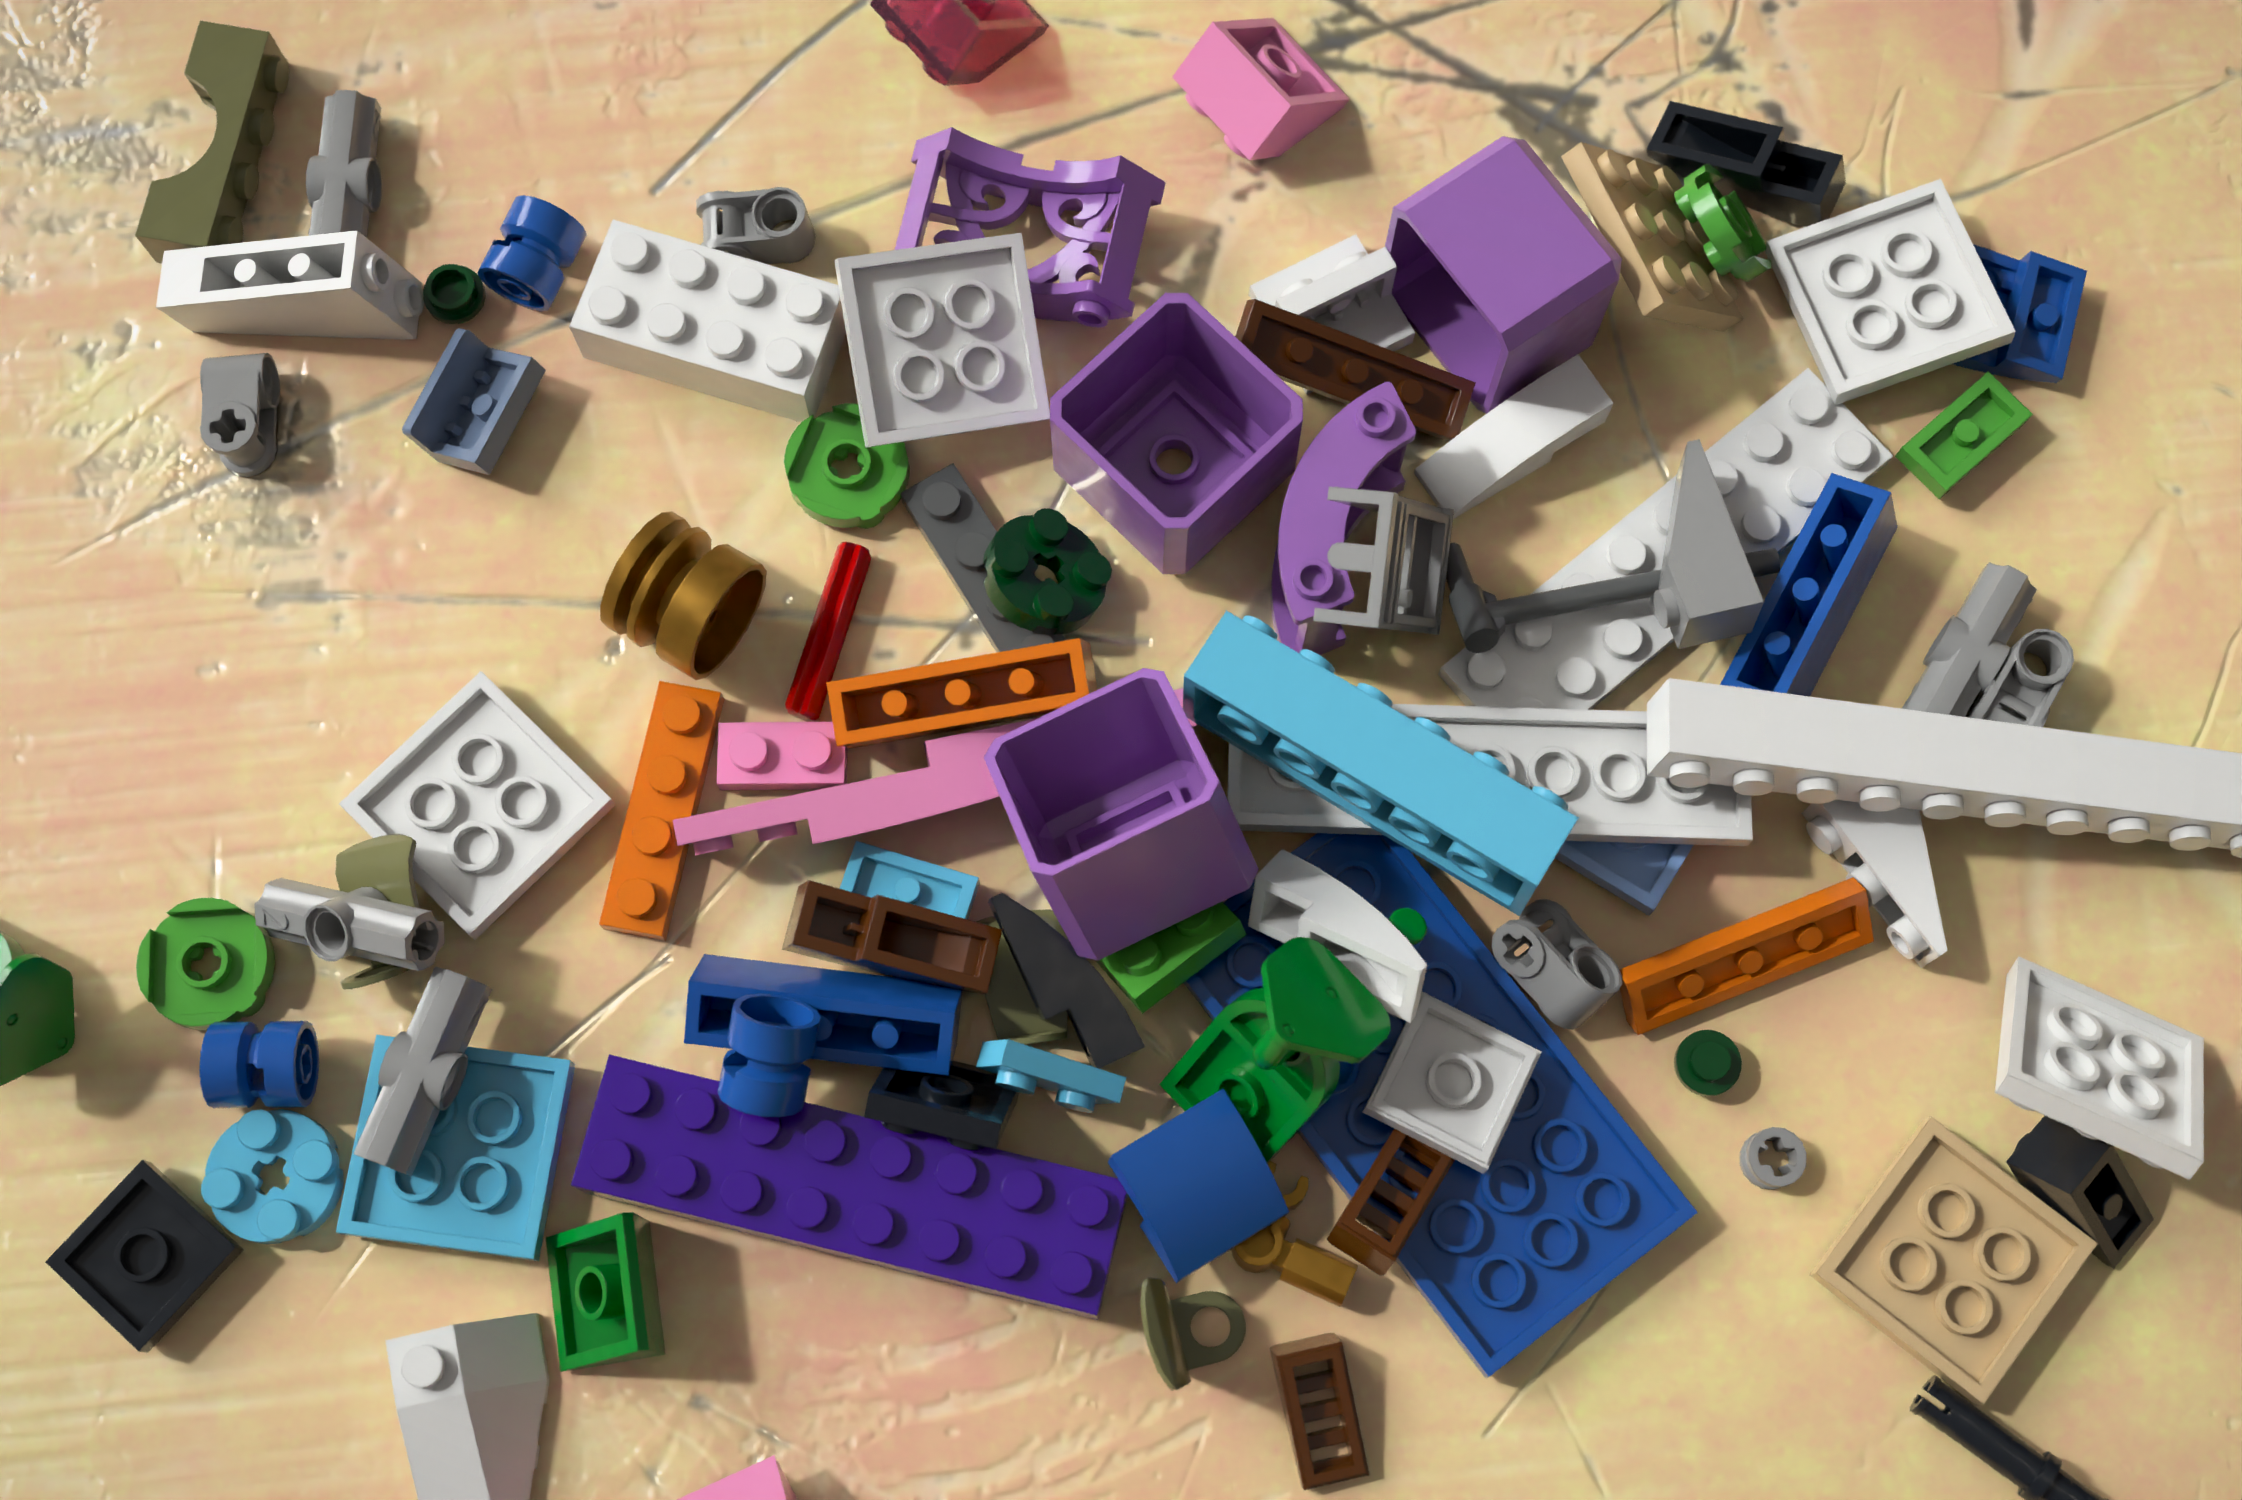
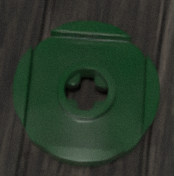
M1050 508L1040 509L1034 515L1016 517L1004 524L988 545L983 558V563L986 561L985 567L987 571V577L983 582L990 601L1013 624L1033 632L1037 626L1047 629L1058 628L1054 634H1067L1081 628L1089 621L1105 597L1106 584L1112 575L1109 561L1100 554L1088 536L1077 527L1068 523L1060 512ZM1038 565L1050 569L1055 574L1058 584L1051 578H1047L1044 581L1039 580L1034 574Z

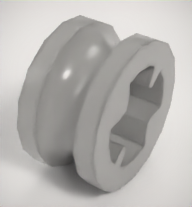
M1771 1127L1753 1134L1744 1142L1740 1150L1739 1164L1744 1176L1752 1184L1762 1189L1775 1190L1794 1183L1802 1176L1806 1167V1151L1803 1143L1794 1133L1785 1128ZM1764 1141H1772L1775 1151L1787 1153L1788 1164L1778 1167V1170L1783 1174L1781 1177L1774 1176V1171L1770 1165H1761L1759 1162L1758 1153L1768 1150V1146Z

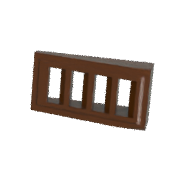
M1394 1129L1328 1235L1327 1241L1376 1274L1385 1275L1397 1259L1455 1159ZM1400 1149L1430 1168L1432 1171L1428 1178L1395 1158L1394 1155L1397 1150ZM1385 1172L1418 1193L1415 1199L1382 1180L1381 1176ZM1369 1196L1403 1217L1401 1222H1396L1368 1204L1366 1201Z
M1326 1333L1271 1346L1270 1352L1303 1490L1370 1475L1342 1341L1335 1333ZM1324 1360L1327 1361L1328 1370L1297 1377L1294 1376L1293 1367ZM1333 1387L1334 1398L1300 1405L1298 1395ZM1340 1416L1341 1426L1306 1433L1304 1423ZM1346 1442L1348 1454L1312 1462L1310 1450Z

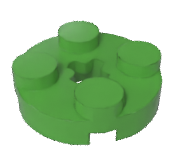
M1705 164L1684 178V186L1674 192L1675 200L1684 216L1692 224L1699 221L1710 239L1709 242L1703 245V248L1715 270L1721 276L1731 272L1736 279L1741 278L1749 282L1772 266L1771 260L1757 257L1758 254L1767 249L1765 241L1752 216L1736 192L1732 191L1723 197L1714 185L1723 176L1712 165Z
M844 403L832 406L833 411L823 413L815 419L814 415H811L802 421L792 433L785 451L784 466L793 499L802 507L806 514L823 524L839 528L857 526L867 529L875 527L881 523L885 514L893 510L899 503L901 492L907 488L910 465L904 442L865 448L858 404ZM849 453L858 455L857 462L858 466L862 468L861 472L858 475H851L849 478H839L837 469L831 466L835 459L845 461Z
M197 898L182 902L166 912L170 916L163 920L155 931L152 929L148 931L138 951L136 974L141 992L160 1014L185 1028L207 1030L214 1022H237L243 1017L253 1016L261 1009L265 1002V993L273 979L275 953L271 938L267 934L266 929L256 926L254 916L223 899ZM212 947L214 956L221 958V965L219 970L214 971L211 978L203 980V976L200 973L191 971L192 961L201 960L204 956V949Z

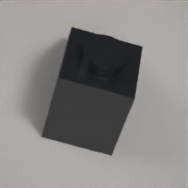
M2044 1115L2034 1129L2020 1139L2014 1153L2006 1161L2019 1184L2098 1243L2091 1253L2112 1268L2117 1266L2154 1220L2114 1146L2099 1139L2087 1138L2078 1133L2074 1128Z

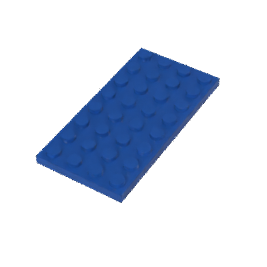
M1317 833L1292 851L1291 854L1320 868L1351 888L1380 911L1388 920L1392 913L1400 908L1414 909L1425 919L1427 925L1426 936L1420 943L1412 945L1427 964L1422 992L1542 1052L1488 1170L1483 1174L1455 1160L1396 1259V1262L1483 1376L1488 1378L1698 1212L1408 849L1384 835ZM1255 879L1249 889L1223 902L1238 917L1247 935L1184 982L1185 986L1212 1021L1226 1006L1243 993L1263 988L1261 966L1269 955L1285 944L1248 926ZM1388 1013L1391 1028L1388 1037L1359 1063L1339 1061L1340 1075L1334 1093L1298 1131L1299 1135L1349 1200L1354 1195L1394 1128L1363 1113L1406 1022ZM1400 1149L1394 1155L1395 1158L1427 1178L1432 1171ZM1385 1172L1381 1176L1382 1180L1412 1199H1415L1418 1193ZM1369 1196L1366 1201L1368 1204L1396 1222H1401L1403 1218L1401 1215Z

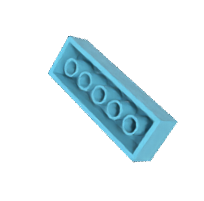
M1226 611L1184 674L1183 710L1187 718L1520 916L1578 820V817L1567 811L1569 808L1568 804L1560 796L1546 788L1534 786L1531 790L1508 777L1510 773L1508 768L1496 758L1479 751L1471 755L1449 742L1451 740L1449 733L1433 721L1423 717H1417L1413 721L1391 708L1393 703L1390 698L1377 688L1365 683H1359L1356 687L1335 675L1333 665L1319 654L1307 649H1302L1298 653L1277 641V633L1263 621L1248 615L1240 619Z

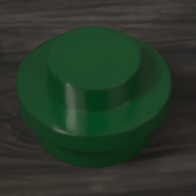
M445 264L433 270L428 276L423 289V300L426 308L435 319L446 324H461L474 318L481 311L486 297L485 288L479 276L470 268L457 264Z
M1700 1030L1690 1034L1679 1044L1674 1057V1068L1678 1079L1688 1090L1701 1096H1716L1726 1092L1737 1082L1741 1073L1742 1061L1737 1046L1729 1037L1714 1030Z

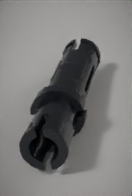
M1936 1375L1932 1376L1922 1389L1942 1402L1945 1408L1943 1410L1938 1409L1919 1394L1913 1400L1910 1411L1913 1414L1925 1419L1984 1461L2000 1475L2019 1487L2017 1494L2024 1500H2108L2107 1498H2102L2062 1470V1460L2049 1451H2046L2044 1454L2037 1452L2025 1441L2012 1434L1941 1382V1379Z

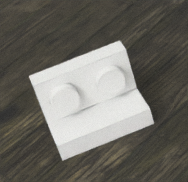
M1356 234L1250 285V299L1260 300L1394 352L1413 343L1415 336L1413 328L1392 295L1397 265L1386 247L1368 255ZM1303 388L1306 395L1312 393V391Z

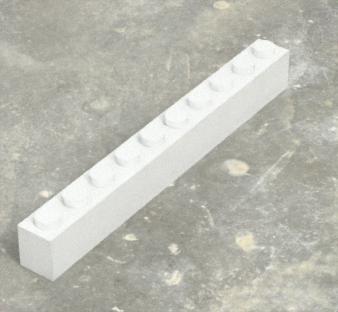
M1668 678L1647 702V776L1669 778L1673 785L1679 787L1694 788L1707 784L1732 786L1735 792L1748 796L1765 795L1770 792L1795 794L1798 800L1805 803L1821 804L1834 800L1858 802L1861 808L1875 812L1890 811L1897 808L1923 811V815L1931 819L1944 820L1959 816L1984 818L1986 824L1994 827H2014L2021 824L2047 826V831L2056 835H2074L2086 831L2108 834L2110 840L2119 843H2134L2149 839L2170 842L2171 848L2183 851L2200 850L2206 847L2228 849L2231 851V855L2242 858V753Z

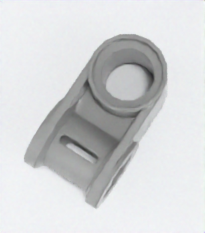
M775 187L772 189L742 192L715 191L706 193L696 200V213L703 219V243L700 245L723 252L727 250V253L765 264L800 261L809 255L814 247L816 235L804 201L797 192L789 188ZM781 221H795L787 230L773 231L774 226Z
M269 353L204 359L200 370L202 390L201 437L212 451L220 455L221 461L230 472L243 477L258 475L269 468L275 459L277 450L276 417L277 405L280 399V381L275 361Z
M2035 629L2025 634L2010 648L2000 670L1982 695L1976 696L1965 717L2043 727L2050 713V706L2072 669L2074 656L2073 649L2068 640L2060 633L2050 629ZM2024 653L2035 654L2043 660L2046 666V676L2036 675L2027 668L2024 662Z
M1548 899L1532 902L1524 908L1519 920L1506 922L1497 928L1493 935L1492 950L1499 965L1511 974L1536 1001L1541 1011L1549 1020L1564 1029L1580 1027L1616 994L1622 985V975L1614 960L1606 952L1598 948L1572 920L1567 910L1557 902ZM1548 920L1553 921V925L1543 933L1538 930ZM1526 943L1529 948L1521 955L1515 956L1514 951Z

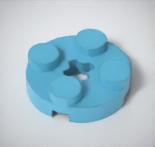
M262 1109L252 1110L244 1114L238 1122L231 1125L215 1143L207 1160L205 1177L201 1184V1194L204 1201L211 1206L216 1219L221 1225L238 1237L268 1245L281 1243V1241H290L299 1235L305 1236L317 1230L330 1217L342 1194L344 1176L343 1169H340L339 1155L335 1149H338L327 1129L315 1120L300 1113L283 1109L271 1111ZM278 1159H284L286 1163L282 1172L290 1178L288 1185L284 1189L272 1187L266 1195L261 1189L263 1179L260 1177L261 1170L265 1165H274Z

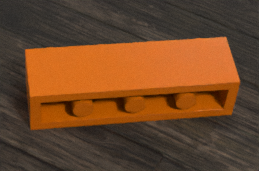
M1081 638L826 682L836 746L857 748L1043 716L1098 690L1091 646L1089 642Z

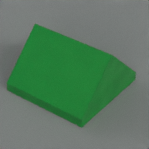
M634 1212L620 1213L546 1237L560 1372L666 1355L650 1221Z

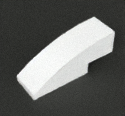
M1577 354L1478 419L1415 469L1414 474L1437 507L1454 509V519L1549 463L1554 452L1605 423L1613 402L1579 354Z
M1282 849L1256 875L1248 926L1283 943L1296 937H1306L1321 943L1381 1002L1388 1013L1411 1023L1417 1016L1427 968L1426 962L1408 939L1380 911L1355 891L1320 868Z

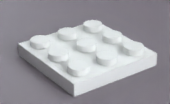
M1941 179L1773 238L1766 243L1767 249L1765 253L1767 258L1771 260L1772 269L1835 405L2010 344L2013 341L2016 331Z
M1022 232L841 257L834 261L865 448L1050 419V408Z
M482 671L339 803L372 838L403 834L412 837L417 844L413 857L414 880L474 940L616 805Z
M2018 956L2006 975L1995 1093L2009 1099L2022 1109L2039 1112L2074 1128L2078 1133L2087 1138L2104 1141L2137 1156L2144 1163L2152 1167L2164 1168L2190 1180L2204 1162V1038Z

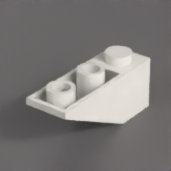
M1842 800L1821 804L1811 803L1801 813L1808 821L1806 829L1810 838L1821 851L1835 856L1848 873L1846 880L1854 877L1866 889L1869 907L1873 905L1889 926L1886 929L1887 935L1897 951L1907 959L1914 958L1920 968L1948 951L1920 810L1897 808L1890 811L1875 812L1861 808L1858 802Z

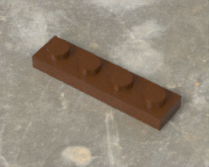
M1257 299L1247 300L1235 336L1281 380L1345 404L1351 403L1367 391L1384 382H1390L1393 384L1415 429L1445 441H1451L1459 435L1476 382Z

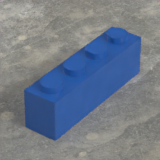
M1831 473L1764 600L1752 632L1746 634L1720 685L1802 696L1811 695L1898 528L1891 492Z
M704 954L688 981L684 1043L732 1049L727 1041L735 1000L750 994H777L805 1002L815 1008L820 1014L821 1020L815 1051L810 1059L949 1075L957 1047L963 990L890 976Z

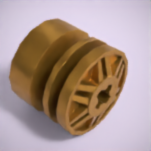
M672 511L661 512L643 526L618 559L605 586L600 604V621L619 635L627 633V637L639 647L649 646L656 642V654L661 660L691 678L699 680L708 677L723 664L749 628L765 590L767 571L761 563L729 544L717 545L711 549L712 539L705 530L700 527L691 528L686 519Z

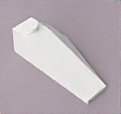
M531 1313L453 1324L385 1340L397 1415L418 1500H530L534 1469H537L540 1452L538 1439L543 1405L547 1404L550 1383L539 1314Z

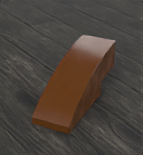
M808 880L798 886L782 950L906 980L986 994L991 980L1002 929L878 894L871 898Z

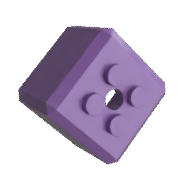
M1505 136L1500 137L1394 206L1385 243L1386 249L1397 265L1392 288V295L1412 328L1446 371L1476 382L1470 401L1476 409L1485 414L1544 374L1593 345L1619 281L1622 262L1619 254L1526 140Z
M1164 293L1050 398V427L1054 471L1162 574H1186L1295 471L1303 423V399L1188 293ZM1168 449H1179L1188 454L1192 464L1183 473L1169 474L1159 468L1156 460L1162 452Z
M1142 668L994 739L984 756L1030 870L1075 952L1080 957L1100 960L1250 888L1259 870L1222 786L1164 671Z

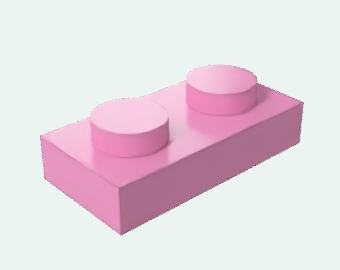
M833 722L718 723L717 786L720 790H817L847 784L848 748L836 746Z

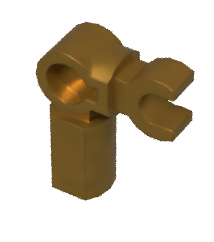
M1269 1161L1267 1164L1274 1176L1277 1164ZM1303 1175L1299 1178L1293 1192L1286 1195L1282 1194L1289 1211L1296 1209L1303 1202L1308 1191L1309 1178ZM1285 1216L1231 1249L1235 1262L1245 1271L1260 1273L1272 1268L1281 1272L1279 1280L1341 1307L1358 1268L1357 1264L1299 1238H1296L1294 1244L1284 1240L1291 1225L1290 1220Z

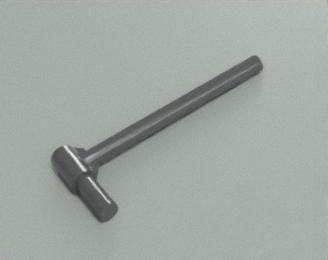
M1450 543L1446 581L1451 592L1449 603L1464 644L1468 651L1482 653L1496 646L1499 638L1505 632V625L1654 597V592L1659 587L1661 570L1497 601L1495 595L1482 590L1479 585L1474 583L1461 546L1457 543ZM1775 548L1745 553L1754 577L1779 573L1780 559Z

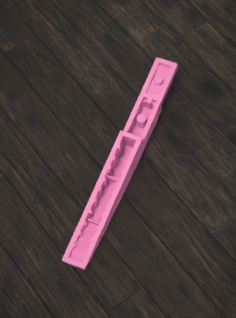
M1183 688L1173 690L1183 708ZM1038 718L925 741L923 744L928 763L926 768L674 819L673 825L677 844L680 846L693 843L696 856L734 848L731 836L734 834L757 830L759 842L797 835L795 822L807 819L812 843L817 844L919 820L999 797L1000 795L984 760V756L994 739ZM1188 719L1192 727L1198 725L1197 723Z

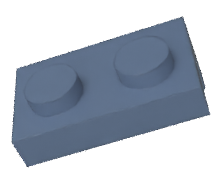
M458 328L455 330L404 423L402 432L440 463L490 475L546 369L532 357L489 348L471 331Z

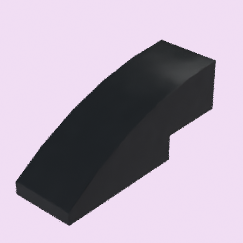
M1673 101L1669 102L1646 149L1647 155L1663 166L1669 167L1673 172L1684 178L1705 164H1710L1723 176L1722 179L1714 183L1723 197L1735 191L1745 207L1804 227L1830 218L1846 183L1843 155L1785 142L1784 128Z
M1001 893L989 899L988 904L999 928L1002 929L1003 937L1041 1020H1046L1066 1010L1090 1065L1096 1068H1101L1145 1047L1121 1002L1088 960L1077 955L1069 940L1037 914L1007 895Z

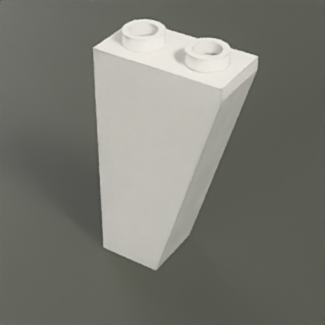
M347 231L164 251L156 308L194 333L410 340L417 339L419 315L424 308V294L421 281L359 231Z

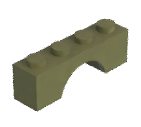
M206 21L199 22L184 74L203 103L216 110V131L208 150L193 166L172 177L151 181L135 236L156 263L163 262L164 251L242 243L243 224L241 220L247 200L253 199L257 192L259 183L257 165L263 146H268L272 140L274 132L273 110L278 93H283L286 90L289 81L288 61L268 31Z

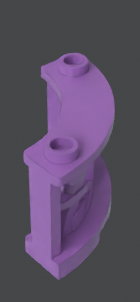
M953 127L916 140L911 160L912 163L916 164V169L895 250L922 246L928 221L958 227L959 231L943 230L934 236V243L942 244L985 238L981 229H998L1011 224L1022 215L1028 204L1043 207L1045 220L1051 232L1061 241L1067 243V245L1043 263L1028 269L1035 319L1077 321L1090 327H1105L1108 324V320L1126 318L1133 315L1135 303L1128 298L1147 217L1151 206L1161 204L1165 181L1121 155L1092 161L1055 160L1053 171L1021 166L1024 154L987 144ZM939 176L946 179L951 206L933 203ZM986 194L1006 200L1002 207L989 210L988 202L984 200ZM1065 210L1081 211L1073 217L1074 224L1078 227L1064 222L1060 218L1061 214ZM1114 218L1111 233L1105 232ZM1091 250L1107 251L1099 283L1094 280L1079 281V278L1089 272L1100 275L1097 259L1092 254H1089Z
M1384 382L1367 391L1335 415L1313 439L1300 459L1290 480L1283 503L1278 543L1272 570L1271 610L1274 630L1278 635L1277 641L1298 653L1302 649H1307L1322 655L1343 646L1346 641V635L1341 624L1313 621L1315 608L1343 611V607L1351 604L1354 599V591L1347 570L1332 567L1328 562L1327 554L1333 544L1338 542L1345 543V540L1348 539L1354 528L1370 511L1327 500L1329 486L1394 493L1404 489L1405 479L1400 470L1407 444L1415 439L1416 429L1393 384L1390 382Z

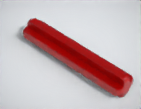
M841 542L837 547L785 702L788 713L797 718L816 721L820 716L828 692L826 682H831L871 562L869 550L859 544Z

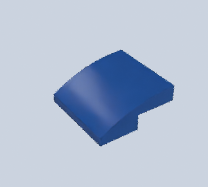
M1973 244L2016 332L2012 343L1953 363V365L1984 373L1989 371L1993 375L2014 379L2058 383L2063 379L2087 270L2030 251L2021 260H2017Z
M1221 1089L1112 1154L1108 1160V1164L1144 1219L1140 1225L1141 1229L1176 1284L1289 1213L1268 1164L1224 1089Z

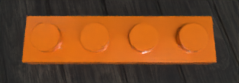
M659 681L599 925L604 930L666 941L689 848V844L678 846L673 820L697 815L724 704V697L721 692Z
M1852 877L1619 969L1622 975L1620 992L1628 1024L1637 1035H1640L1874 942L1866 889Z

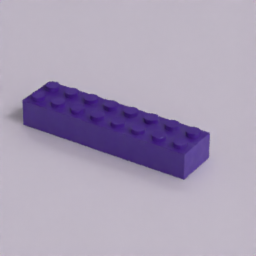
M609 1054L571 1182V1186L589 1195L1098 1320L1128 1197L1118 1178L989 1147L980 1150L962 1149L949 1143L947 1137L923 1131L915 1134H901L886 1129L881 1124V1121L805 1102L800 1112L790 1116L761 1117L747 1114L731 1108L720 1099L717 1093L719 1081Z

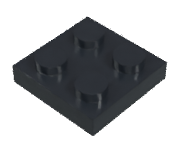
M952 1061L949 1075L883 1068L869 1091L864 1117L881 1121V1124L886 1129L901 1134H915L923 1131L947 1137L949 1143L962 1149L980 1150L985 1147L997 1149L1017 1103L1019 1092L996 1085L995 1082L998 1074L957 1061Z
M141 1160L47 1259L46 1263L138 1352L148 1353L244 1249L153 1163Z

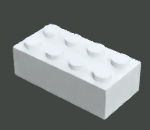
M614 219L611 222L569 326L583 358L799 422L804 421L811 415H814L815 418L846 335L839 286L837 284Z

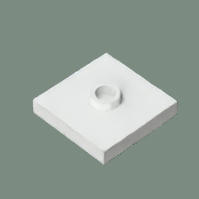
M1421 992L1417 1016L1411 1023L1405 1022L1363 1113L1484 1174L1491 1164L1542 1052Z

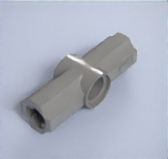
M336 90L332 96L325 97L319 155L310 157L306 170V192L308 202L312 208L309 236L359 231L367 238L370 212L378 211L382 193L381 173L376 160L381 107L376 98L365 96L356 90Z
M1990 562L1983 568L1957 615L1951 616L1931 645L1923 661V664L1927 667L1901 709L1965 717L1976 696L1982 695L2003 665L2010 651V647L2006 643L2023 618L2027 606L2033 600L2032 597L2037 588L2030 583L2026 574L2009 565L2001 566Z
M279 878L265 884L261 898L254 904L256 926L266 929L270 937L309 945L310 949L319 958L326 961H337L352 955L420 971L434 965L439 949L445 944L444 922L435 919L432 911L389 902L379 890L372 887H361L350 892H343Z
M435 966L407 1032H400L394 1038L384 1056L378 1076V1084L382 1089L358 1140L354 1155L412 1176L440 1110H446L452 1104L462 1086L468 1066V1057L465 1051L478 1025L477 1023L483 1009L489 1000L488 998L492 991L490 987L467 976Z

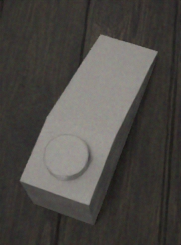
M1700 439L1687 442L1677 472L1659 587L1654 592V608L1657 619L1663 628L1670 627L1678 649L1751 633L1764 603Z

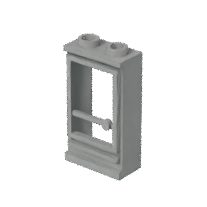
M1329 486L1327 500L1378 513L1375 545L1338 542L1330 547L1327 554L1328 562L1336 569L1371 573L1367 613L1315 608L1313 621L1439 635L1454 509L1440 508L1398 496V493Z

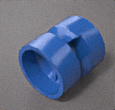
M516 196L500 227L505 240L493 241L477 274L481 281L490 289L511 302L532 310L548 311L565 279L560 268L571 267L587 233L574 217L561 208L536 197Z
M758 993L736 999L732 1008L727 1041L732 1050L726 1052L723 1058L717 1092L720 1099L731 1108L761 1117H784L800 1112L805 1104L811 1069L802 1064V1062L812 1058L815 1051L821 1020L818 1011L805 1002L777 994Z
M270 1021L260 1031L257 1025L252 1022H214L211 1024L204 1035L199 1067L201 1089L207 1105L211 1108H251L258 1098H261L264 1105L269 1108L307 1107L315 1095L319 1074V1047L313 1025L308 1021Z

